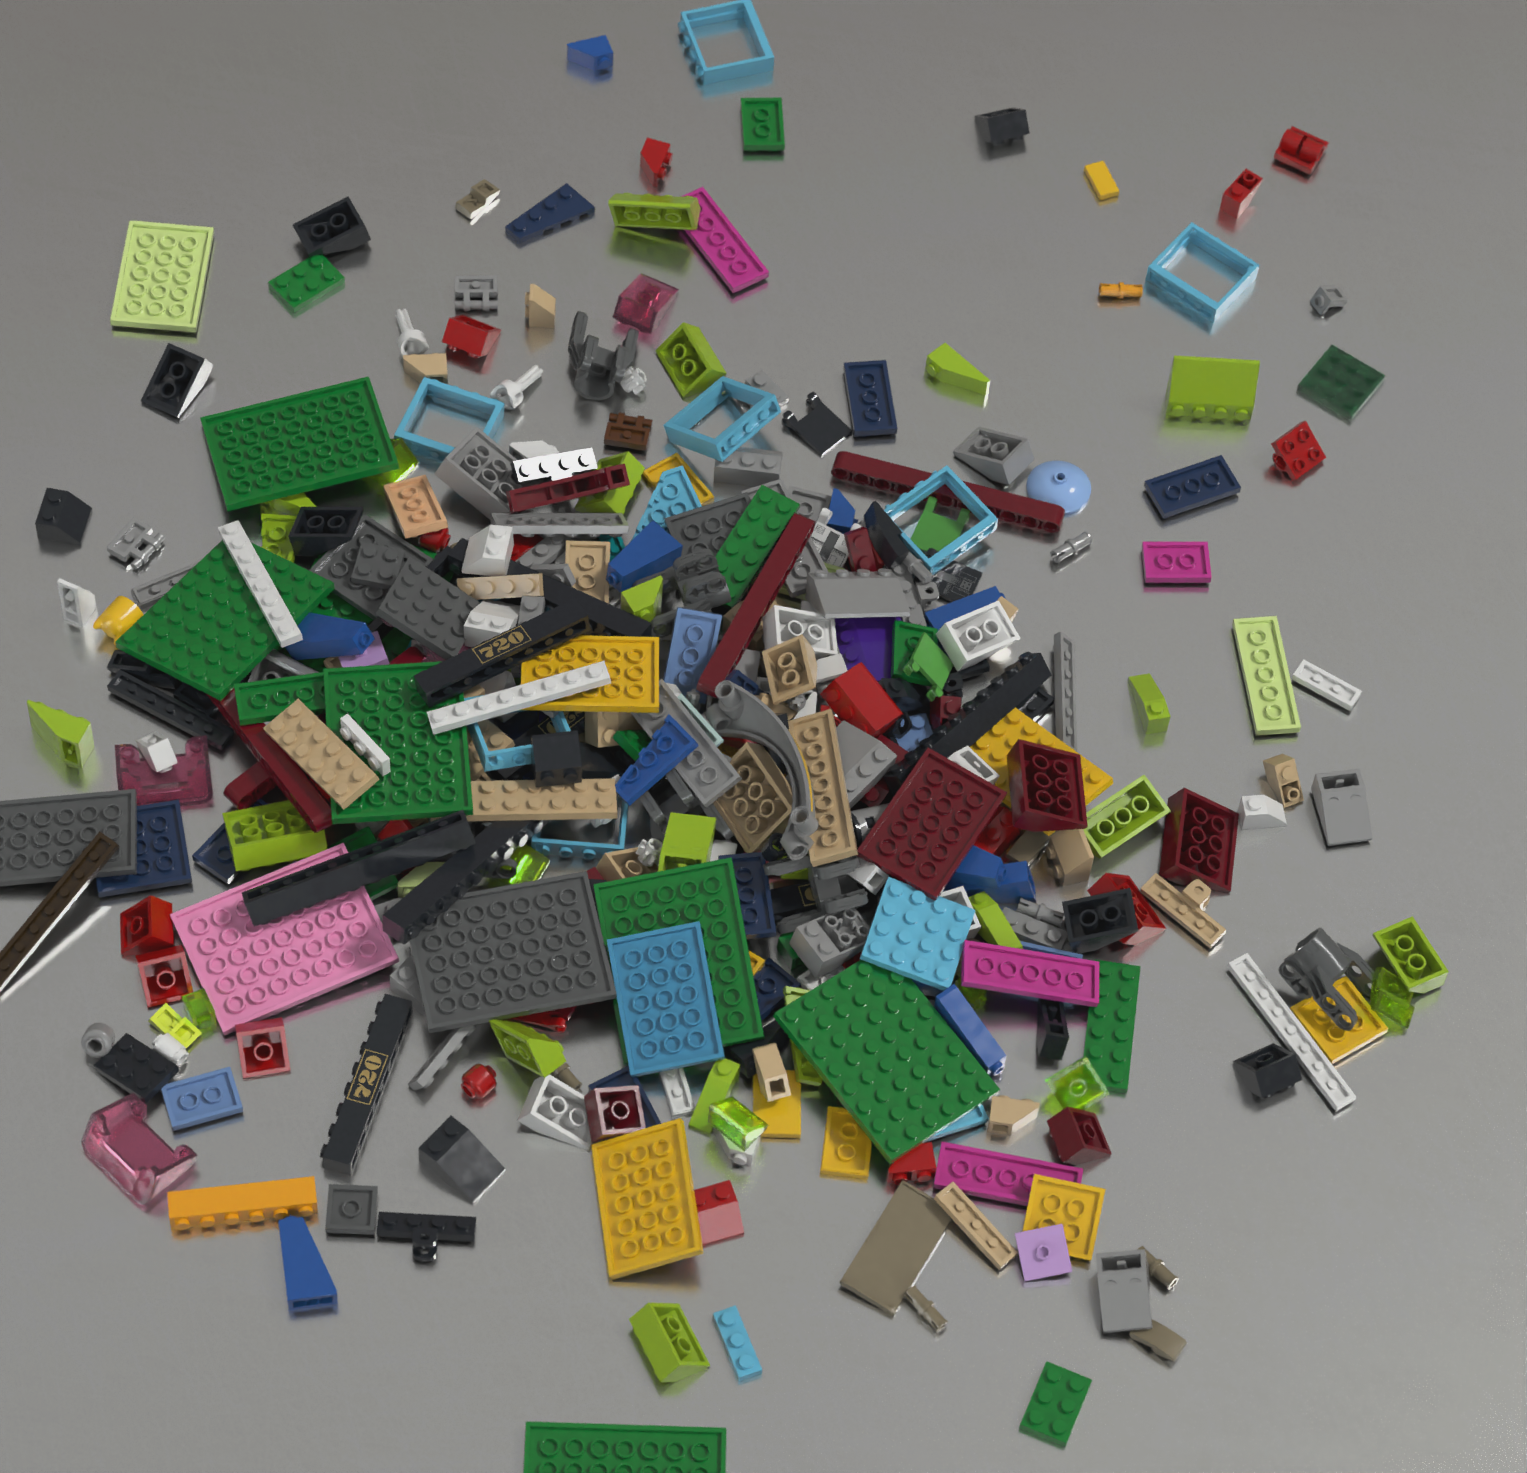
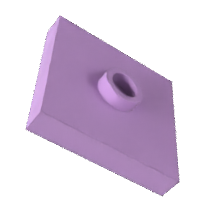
M378 631L372 633L375 640L363 654L338 656L342 667L389 665L390 663Z
M1063 1224L1015 1233L1024 1282L1073 1272Z

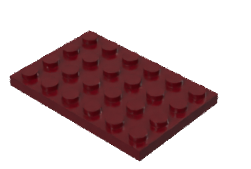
M927 748L858 848V855L856 856L875 864L882 871L901 882L909 884L916 890L922 891L927 897L936 901L1006 798L1007 792L934 750Z

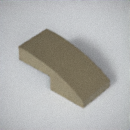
M484 179L471 187L470 194L456 202L455 209L469 219H472L500 193V189Z
M1026 830L1006 857L1013 862L1027 861L1029 866L1037 858L1038 853L1049 843L1050 836L1044 832Z
M1153 1319L1152 1329L1131 1330L1129 1332L1131 1339L1152 1347L1153 1353L1171 1361L1176 1360L1187 1344L1186 1340Z

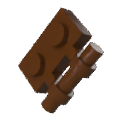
M621 412L618 414L610 413V422L607 423L604 444L646 451L653 420L645 419V416L640 415L633 417Z

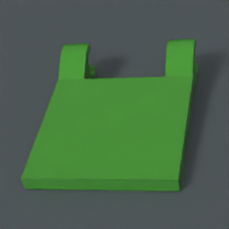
M930 496L911 537L912 542L922 552L927 553L929 548L936 549L939 552L960 537L964 526L968 522L970 510L962 508L957 521L933 513L937 507V498Z
M924 632L921 634L915 650L908 663L904 666L903 671L907 676H910L913 671L917 672L919 670L933 685L926 696L931 701H934L936 696L941 697L943 695L942 689L953 667V663Z

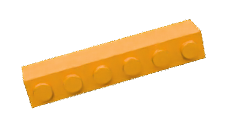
M314 1176L167 1192L171 1229L176 1228L178 1230H186L193 1226L211 1227L214 1224L221 1223L233 1225L240 1221L249 1220L251 1222H260L268 1218L284 1219L285 1217L295 1215L307 1217L318 1213Z

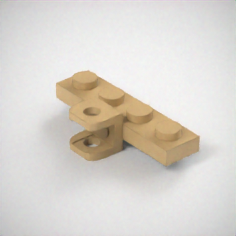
M1155 873L1141 887L1140 892L1210 949L1226 933V929L1203 911L1209 904L1211 889L1199 879L1192 881L1180 893Z

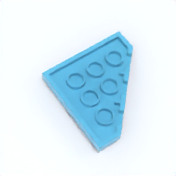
M683 465L662 472L632 540L653 520L668 532L664 518L702 507Z

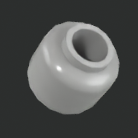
M104 1023L90 1025L82 1036L81 1041L85 1053L95 1058L107 1055L115 1042L114 1031Z

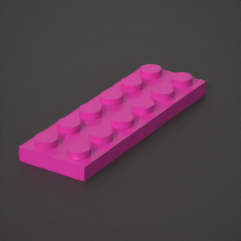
M704 187L681 196L698 198L700 214L697 230H685V232L732 293L769 277L767 268Z
M964 940L961 986L1097 1007L1099 1004V961Z
M941 1142L933 1188L943 1190L951 1182H954L966 1195L1027 1206L1034 1174L1081 1184L1084 1169Z

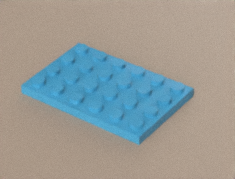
M700 921L608 939L607 945L631 1077L725 1059Z

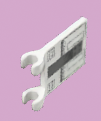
M823 508L811 538L824 563L843 568L849 556L844 534L826 526L833 512ZM854 523L850 531L861 528L862 526L857 523Z

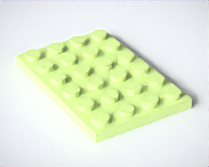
M129 220L110 318L111 325L196 333L213 242L214 227Z

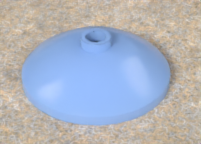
M1053 460L1039 464L1030 472L1027 478L1026 492L1028 498L1059 505L1064 508L1065 515H1070L1078 512L1087 504L1091 494V484L1088 476L1078 466L1066 461Z

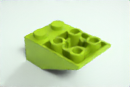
M28 700L27 707L31 727L62 761L83 768L95 747L91 722L83 717L69 715L64 710L47 707L42 702Z
M671 812L660 853L658 872L710 862L717 818Z

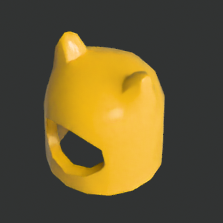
M118 596L96 619L93 628L101 629L114 640V645L116 646L115 642L144 614L133 601L127 597Z

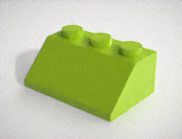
M683 322L655 350L684 398L704 392L719 378L727 374L699 327Z
M629 451L599 459L597 463L598 469L625 463L630 485L580 498L575 509L581 513L624 514L625 507L632 498L633 491L640 482L645 467Z
M660 575L621 592V609L648 622H651L654 617L661 615L662 576Z
M1413 916L1373 933L1372 936L1408 991L1424 994L1444 985L1449 971Z
M496 1019L489 1021L506 1058L545 1078L566 1062L562 1053L564 1049L557 1040L553 1041L545 1034H540L532 1027L528 1028L521 1023Z
M648 1302L629 1319L633 1332L638 1337L644 1354L648 1357L654 1368V1374L660 1382H677L711 1366L679 1303Z

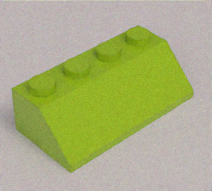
M616 193L608 201L615 226L697 230L700 205L696 197Z
M1144 774L1086 813L1088 826L1083 830L1093 855L1101 859L1170 813L1171 810Z

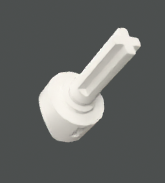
M405 308L402 311L398 309L395 316L402 332L397 340L401 356L423 354L429 349L423 332L413 328Z
M534 365L514 382L508 379L503 380L492 390L490 394L491 399L503 402L504 409H515L523 402V391L542 376V368Z

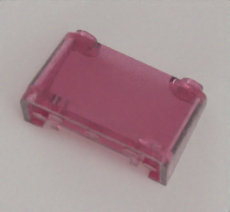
M207 735L188 739L185 743V753L175 754L178 763L172 765L173 768L164 773L151 769L146 759L139 757V751L134 745H115L118 790L136 789L137 806L179 800L180 806L209 802L213 797Z
M132 1093L91 1113L81 1143L85 1153L137 1204L143 1205L154 1199L190 1169L198 1155L189 1146L184 1144L176 1147L174 1151L144 1122L147 1115L146 1104Z

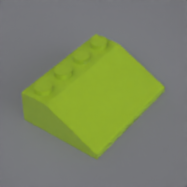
M1174 355L1165 393L1166 415L1251 420L1260 361Z
M289 800L222 813L236 871H248L255 867L273 866L276 863L286 861L294 862L327 850L325 830L314 833Z

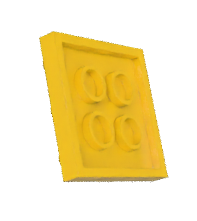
M1347 976L1335 981L1333 986L1356 1011L1358 1021L1351 1030L1345 1031L1340 1029L1315 1002L1313 996L1290 1007V1010L1331 1064L1388 1031V1027ZM1326 997L1330 1004L1336 1005L1332 998ZM1342 1015L1346 1022L1351 1023V1019L1348 1016Z
M1034 1174L1022 1232L1063 1224L1069 1257L1091 1261L1105 1189Z

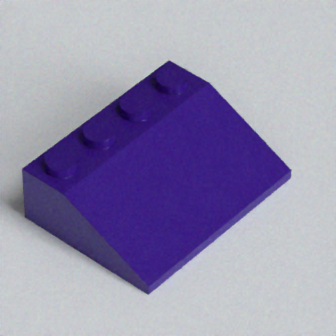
M835 618L836 640L847 670L862 662L877 682L881 678H891L892 628L894 621H901V618Z

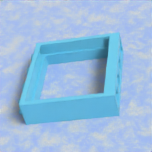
M737 0L681 12L678 29L684 35L685 47L690 50L691 62H695L696 75L698 78L701 77L703 85L773 71L774 55L751 0ZM744 18L759 57L707 68L691 28Z
M1191 222L1148 266L1145 280L1214 323L1257 278L1259 264ZM1190 242L1243 275L1218 303L1165 270L1168 264Z
M722 376L665 423L664 428L671 443L723 462L781 413L774 394ZM728 396L754 405L715 439L690 430L691 427Z
M424 377L394 434V446L397 449L442 463L455 449V447L408 432L427 394L491 415L483 432L492 440L504 418V403L497 399L482 396L476 392H469L457 386H451L436 379Z
M948 465L938 472L935 470L927 480L918 482L913 490L901 494L896 502L886 505L884 509L888 516L895 520L946 484L980 520L978 524L929 559L904 532L899 537L917 559L923 561V565L932 575L997 530L998 518Z
M480 696L464 698V701L477 698ZM517 710V711H514V712H511V713L522 712V711H528V710ZM559 711L553 719L551 718L556 733L571 731L563 711ZM478 722L467 725L485 772L531 764V744L488 751Z
M622 799L618 845L540 838V831L532 836L531 853H537L541 856L548 854L560 855L564 858L576 856L592 860L594 858L601 859L607 852L624 850L629 805Z

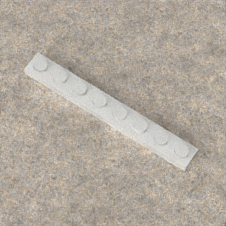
M239 520L218 527L219 535L280 646L283 648L302 641V633Z
M601 661L428 711L427 715L433 735L611 684V679L605 661Z
M1246 953L1229 962L1227 966L1229 971L1290 1052L1296 1054L1299 1064L1333 1109L1337 1111L1355 1101L1356 1095L1249 954Z

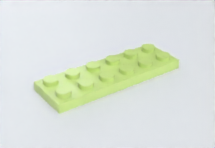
M1277 616L1233 619L1232 626L1256 736L1300 732L1301 725Z

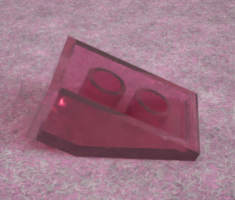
M641 273L619 295L612 318L619 320L624 325L638 328L640 332L651 334L659 326L679 289Z

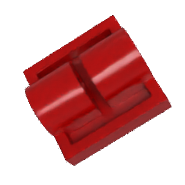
M1292 126L1283 134L1273 158L1307 174H1311L1328 148L1329 142Z
M1306 421L1300 422L1271 443L1275 450L1272 456L1274 464L1279 470L1287 471L1291 480L1298 479L1326 458Z

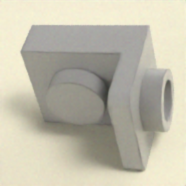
M1320 286L1310 300V303L1319 315H1324L1329 307L1345 306L1348 302V299L1338 286Z

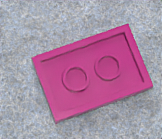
M1142 542L1145 583L1211 582L1208 542Z

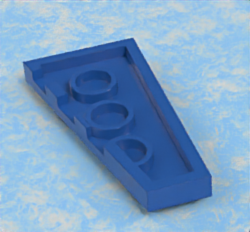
M670 714L664 719L665 723L661 729H657L652 735L653 739L646 749L643 747L638 754L639 758L634 765L628 767L615 785L616 793L629 806L699 746Z

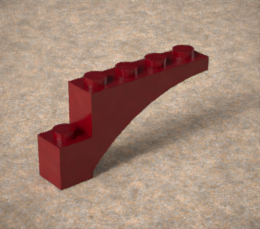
M624 463L550 482L509 490L506 492L510 512L515 513L620 489L630 485Z

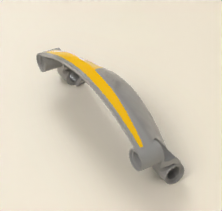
M724 680L715 688L719 704L710 706L706 710L705 716L712 728L720 736L747 739L760 743L775 752L784 762L791 779L792 809L788 825L780 843L791 860H799L808 853V850L814 842L809 836L817 830L819 824L815 817L813 787L804 756L790 731L766 704L742 687L729 680Z

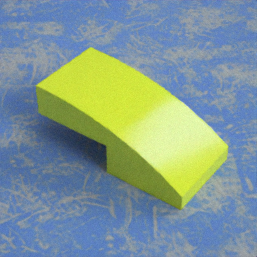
M167 1003L148 1021L163 1035L169 1033L184 1045L186 1049L202 1034L186 1017L182 1018Z

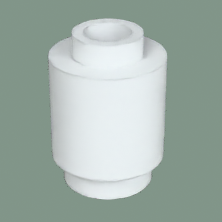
M169 1033L158 1035L152 1043L154 1051L178 1067L188 1057L189 1053L186 1051V1047Z

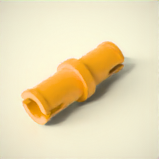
M1118 282V284H1099L1100 297L1114 296L1118 299H1123V297H1142V284L1133 285L1124 284V282Z

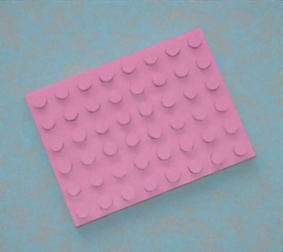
M344 843L170 914L173 925L224 1036L236 1031V1024L263 1020L399 962L398 955L387 933L383 931V924L364 886L355 891L342 893L334 899L318 902L310 908H302L289 916L273 919L264 925L254 927L242 892L346 854L348 851Z

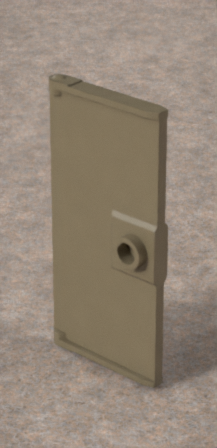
M902 1180L839 1283L885 1313L894 1316L904 1298V1294L911 1287L952 1218L934 1198Z

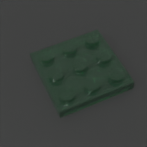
M1331 345L1301 380L1297 389L1351 421L1384 382L1386 375L1338 347Z

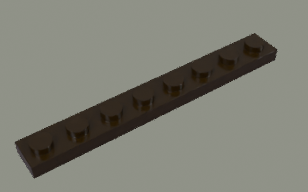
M99 831L1 950L0 992L119 848L116 842Z

